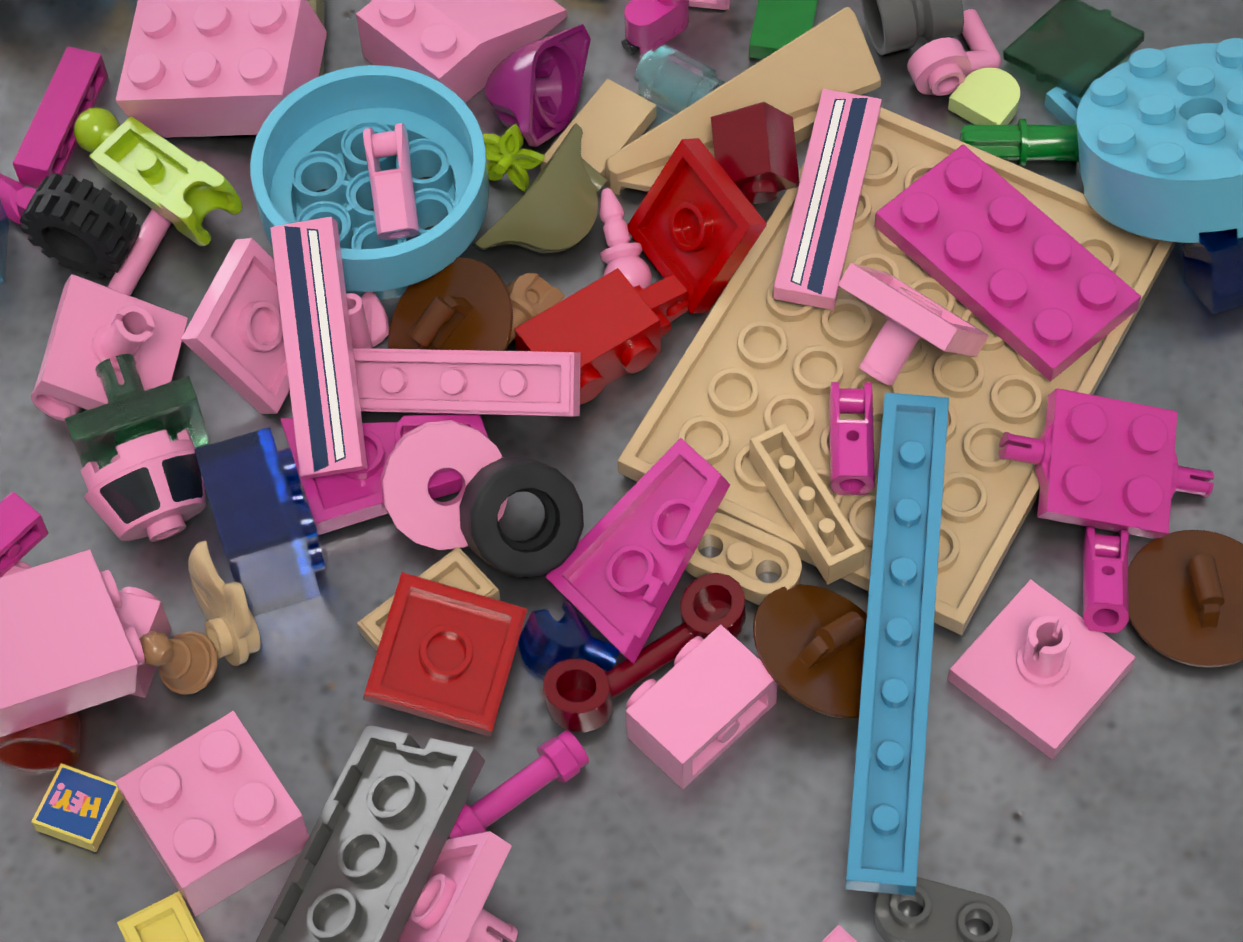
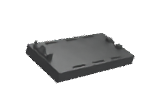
M366 724L256 942H398L485 763V760L474 747L430 738L425 749H420V746L409 733Z

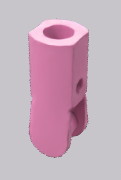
M404 123L395 124L394 131L374 133L372 128L364 129L363 139L371 183L377 238L381 240H395L414 237L419 234V225L412 179L410 147ZM398 155L399 168L381 171L379 158Z

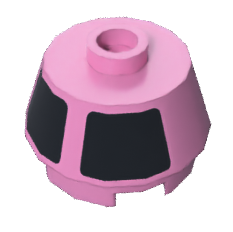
M186 428L177 433V438L174 441L170 440L167 430L135 438L116 446L118 454L111 459V464L99 469L97 461L88 462L80 470L88 492L84 495L85 501L121 541H132L149 537L150 542L166 539L183 531L186 528L185 521L201 513L207 507L203 449L195 448L189 431Z

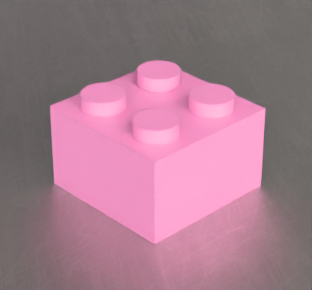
M234 711L115 781L131 816L195 917L301 853L309 838L301 812Z

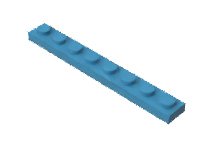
M886 392L884 394L845 886L847 890L915 896L949 397Z

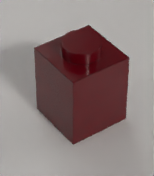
M760 102L711 117L714 157L751 204L773 201L778 197V192L799 186L793 117L766 102Z

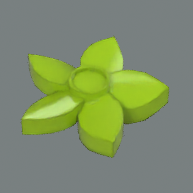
M516 124L511 126L501 137L495 134H483L486 159L490 160L487 164L489 180H500L507 173L511 182L525 192L529 188L530 183L526 169L535 168L546 156L533 150L521 149L524 139Z

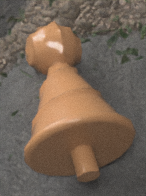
M152 631L143 634L139 639L144 653L145 665L158 667L163 684L172 692L181 695L194 694L205 688L213 679L218 666V656L214 643L205 634L196 631H186L169 639L165 633Z

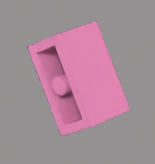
M720 624L705 639L697 636L690 640L676 656L674 667L658 682L654 679H649L631 695L626 705L627 710L625 711L627 738L681 789H685L776 704L777 683L767 672L762 661Z

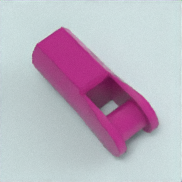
M831 382L829 398L830 485L832 490L838 495H866L875 486L872 382H864L863 388H839V382ZM840 414H863V420H840Z
M1086 527L1082 557L1084 624L1089 631L1118 633L1126 627L1129 621L1128 530H1120L1118 536L1095 534L1094 527Z

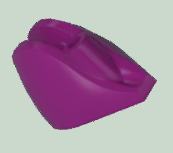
M583 24L523 46L505 58L488 77L485 85V94L491 106L495 108L498 118L507 128L516 124L529 146L538 147L562 131L569 124L579 100L591 41Z

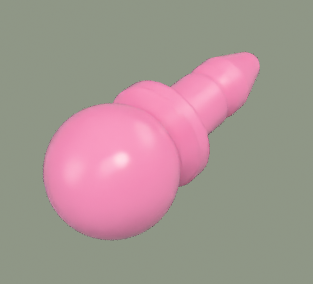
M605 188L601 192L599 214L601 221L604 223L603 231L606 243L610 248L600 253L601 261L608 264L603 276L619 268L633 287L640 285L644 289L651 285L652 275L648 264L639 257L643 251L640 243H629L631 239L627 223L623 220L625 215L623 207L610 188Z

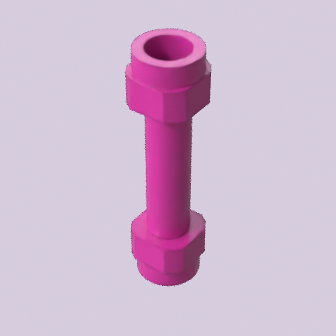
M565 730L557 737H552L537 748L539 758L470 807L464 804L448 839L486 832L485 829L554 779L565 783L581 772L580 769L589 763L588 755L580 742L570 731Z

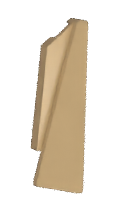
M850 7L843 8L609 156L605 161L606 187L618 195L625 188L649 192L681 139L699 138L714 157L711 117L760 102H766L793 117L796 145L810 138L823 89L862 95L881 87V77L855 13Z

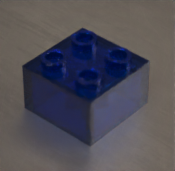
M268 427L194 449L234 582H239L243 585L247 605L252 615L257 616L319 597L320 592L315 572L326 569V565L318 542L319 538L314 520L300 486L301 481L290 447L278 451L271 428Z

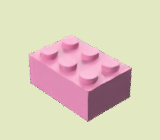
M138 0L115 101L128 118L130 116L134 117L163 138L257 135L268 115L287 95L301 85L319 77L327 31L308 0Z

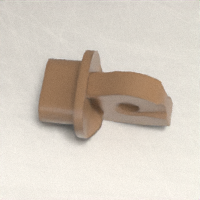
M536 273L523 274L507 286L513 309V324L509 344L515 339L514 328L561 302L565 297L558 288L551 286Z

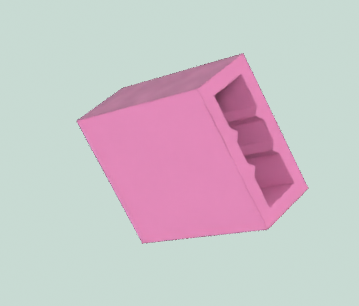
M90 549L0 577V737L135 692L138 666L145 663L142 645L132 626L122 627L115 610L121 606L115 580L108 569L99 572Z

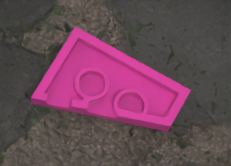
M680 438L578 542L577 548L561 566L550 571L545 577L634 664L730 484L712 465Z

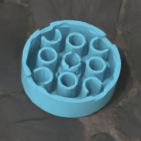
M1231 38L1220 43L1190 44L1161 50L1154 48L1141 49L1134 52L1128 61L1094 80L1082 97L1076 114L1080 175L1084 186V196L1091 207L1113 225L1128 232L1152 239L1199 243V233L1236 229L1237 238H1242L1243 39Z

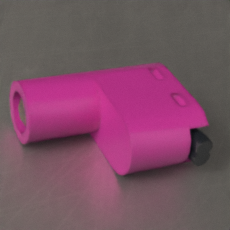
M631 0L624 10L625 39L621 41L622 46L630 54H633L639 48L640 54H648L683 32L689 23V0Z

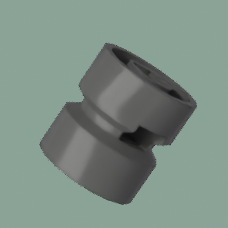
M861 0L869 37L874 48L881 55L913 48L918 36H923L928 42L940 38L959 36L963 32L964 11L962 0Z

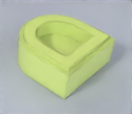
M998 68L975 70L951 94L948 110L974 125H1008L1018 110L1020 99L1019 84L1011 74Z

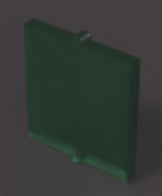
M1060 0L1003 51V59L1035 75L1036 81L1039 83L1047 81L1082 98L1094 80L1115 68L1144 41V31L1111 16V11L1108 9L1100 11L1080 0Z

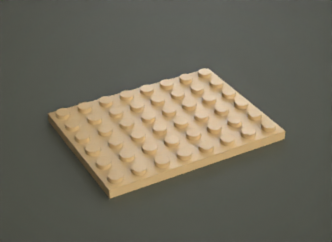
M881 107L843 275L850 263L885 271L987 333L989 337L977 357L945 352L927 340L920 338L893 385H887L859 368V365L887 320L882 312L841 287L839 288L834 310L773 299L774 284L798 187L787 189L768 219L767 226L736 270L617 460L618 473L638 482L682 438L730 484L716 512L725 514L787 541L796 549L801 560L816 566L749 459L750 438L782 423H786L865 548L863 568L841 579L869 591L884 394L886 392L949 397L934 623L962 636L1040 492L1035 464L999 458V450L1003 448L999 447L1003 433L1009 432L1010 434L1038 439L1046 423L1048 395L1057 388L1090 395L1094 394L1174 248L1175 242L1152 239L1123 230L1101 217L1091 207L1083 193ZM963 144L1141 295L1137 311L1051 382L874 226L875 214L878 210ZM803 163L802 167L800 168V170L798 171V172H799V182H800V179H801V175H802L804 163ZM831 382H839V388H863L864 382H872L875 486L866 495H838L832 490L830 485L829 398ZM840 414V420H863V414Z

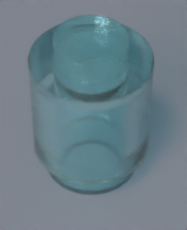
M666 44L660 46L655 52L652 50L647 51L639 61L634 74V81L638 83V95L653 102L657 107L672 115H676L725 84V81L717 78L715 69Z

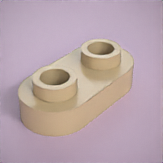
M716 512L685 570L695 578L712 573L730 575L739 582L744 591L745 600L760 605L773 591L781 587H786L789 590L800 584L802 563L796 549L787 541L725 514ZM711 546L719 549L721 553L716 557L709 558L700 554V550ZM763 572H773L779 576V579L773 583H764L758 579V575Z

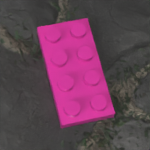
M964 144L875 214L874 226L1050 382L1138 310L1141 295Z

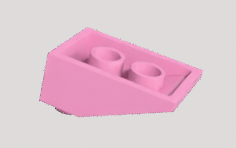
M372 0L356 13L362 53L366 60L373 65L400 67L427 75L447 86L466 103L485 87L492 71L505 58L523 46L542 39L567 17V10L554 0Z

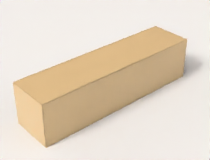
M782 423L750 438V461L827 585L863 568L864 546L787 424Z

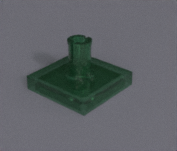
M131 354L116 356L125 381L123 385L118 383L110 358L100 362L95 368L108 404L64 418L83 467L88 462L97 461L99 469H102L111 464V459L118 454L116 446L161 430H167L170 440L174 441L177 438V433L185 428L188 429L195 448L210 443L190 377L187 376L145 391L136 367V359Z

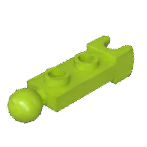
M96 107L89 108L80 113L74 123L73 133L76 142L82 149L92 153L89 157L101 173L172 222L179 232L197 245L205 246L211 241L208 231L202 228V221L209 212L222 209L231 215H236L242 211L243 206L239 195L222 174L202 160L200 162L196 161L134 117L130 116L120 125L112 112Z

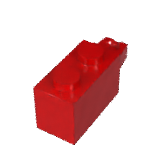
M619 268L514 328L516 351L581 352L580 404H585L597 397L605 385L627 372L633 374L643 370L655 359L657 354L661 353V338L672 329L671 322L689 309L688 290L675 274L644 289L640 285L633 287Z

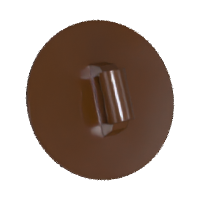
M456 258L453 263L442 271L418 283L409 285L393 313L389 329L388 349L506 351L512 332L513 309L505 283L496 271L486 264L470 258Z
M1183 530L1169 533L1162 538H1156L1145 545L1135 555L1128 567L1129 621L1138 635L1160 654L1186 665L1222 667L1243 661V544L1231 537L1216 532Z
M797 584L789 590L786 587H781L770 593L758 607L753 622L755 647L767 672L787 694L804 706L832 717L859 718L867 614L847 598L818 586Z

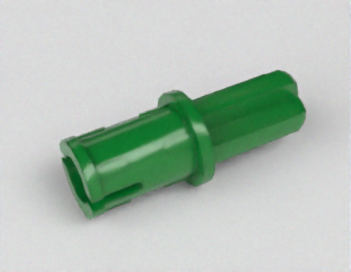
M1019 119L1017 125H965L960 133V141L1006 161H1017V165L1020 167H1025L1026 161L1079 162L1077 123H1073V125H1027L1026 119Z

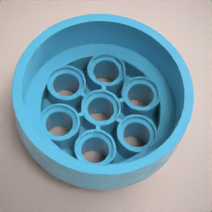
M383 65L355 66L329 72L301 85L287 95L268 115L256 136L250 161V176L264 233L270 244L272 245L270 227L333 217L338 223L346 294L354 293L360 297L365 292H374L379 299L400 297L409 285L418 283L442 271L453 263L472 243L481 228L488 208L490 192L486 150L483 134L472 111L455 92L444 84L422 73L400 67ZM404 123L410 147L419 234L414 237L381 240L377 238L374 211H369L374 209L363 131L368 128H372L374 133L394 131L395 124ZM398 155L379 158L381 171L399 168ZM423 177H432L429 179H420ZM328 189V190L323 191V192H316V191H319V190ZM434 226L430 230H425L427 227Z

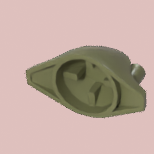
M577 123L570 129L526 193L472 246L480 251H484L490 247L500 245H516L536 253L554 254L573 247L589 233L598 213L597 192L606 183L607 179L581 157L583 131Z

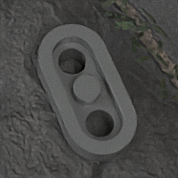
M917 877L915 896L879 893L875 905V926L880 936L886 942H1010L1012 937L1011 917L1006 908L996 899L921 877ZM913 900L922 907L923 912L917 916L909 917L900 912L898 905L902 901ZM973 918L982 919L989 925L990 931L984 935H975L967 929L965 923Z

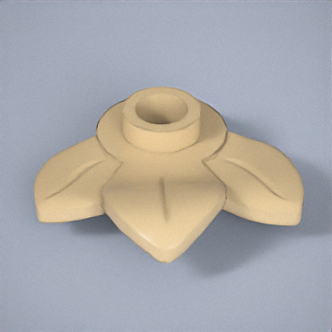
M201 541L195 545L190 553L188 568L192 590L201 610L208 619L205 622V634L214 643L218 658L225 656L231 665L238 666L247 662L249 654L260 650L259 630L248 608L243 585L239 582L224 583L213 565L207 541Z

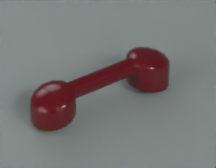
M721 573L705 574L695 579L685 589L680 601L682 623L644 647L634 664L626 659L605 673L598 665L584 659H567L556 663L547 671L543 679L544 697L552 720L560 727L573 732H588L598 729L609 720L613 712L614 698L674 660L681 649L693 638L701 636L705 639L720 624L736 638L742 631L746 621L745 596L739 582L730 575Z

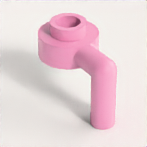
M975 9L964 11L962 35L971 51H965L959 40L946 37L923 45L911 56L907 64V70L919 92L936 96L948 95L954 92L961 83H964L966 76L971 72L981 68L1000 67L1001 56Z

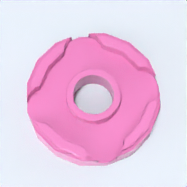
M452 420L424 423L404 434L393 447L394 450L389 454L380 477L382 502L396 528L415 543L437 550L455 549L457 547L464 548L468 544L460 529L459 506L466 486L481 468L503 457L498 447L476 428ZM441 468L457 470L461 474L463 481L462 489L458 496L447 502L436 501L428 493L430 477ZM509 497L501 504L498 512V521L504 514Z

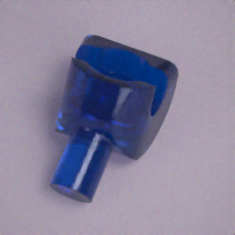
M563 603L562 609L565 614L559 621H556L547 609L531 612L519 637V650L524 663L530 670L545 677L547 671L552 666L567 659H584L595 663L605 671L613 668L620 651L614 645L591 636L588 627L570 603Z

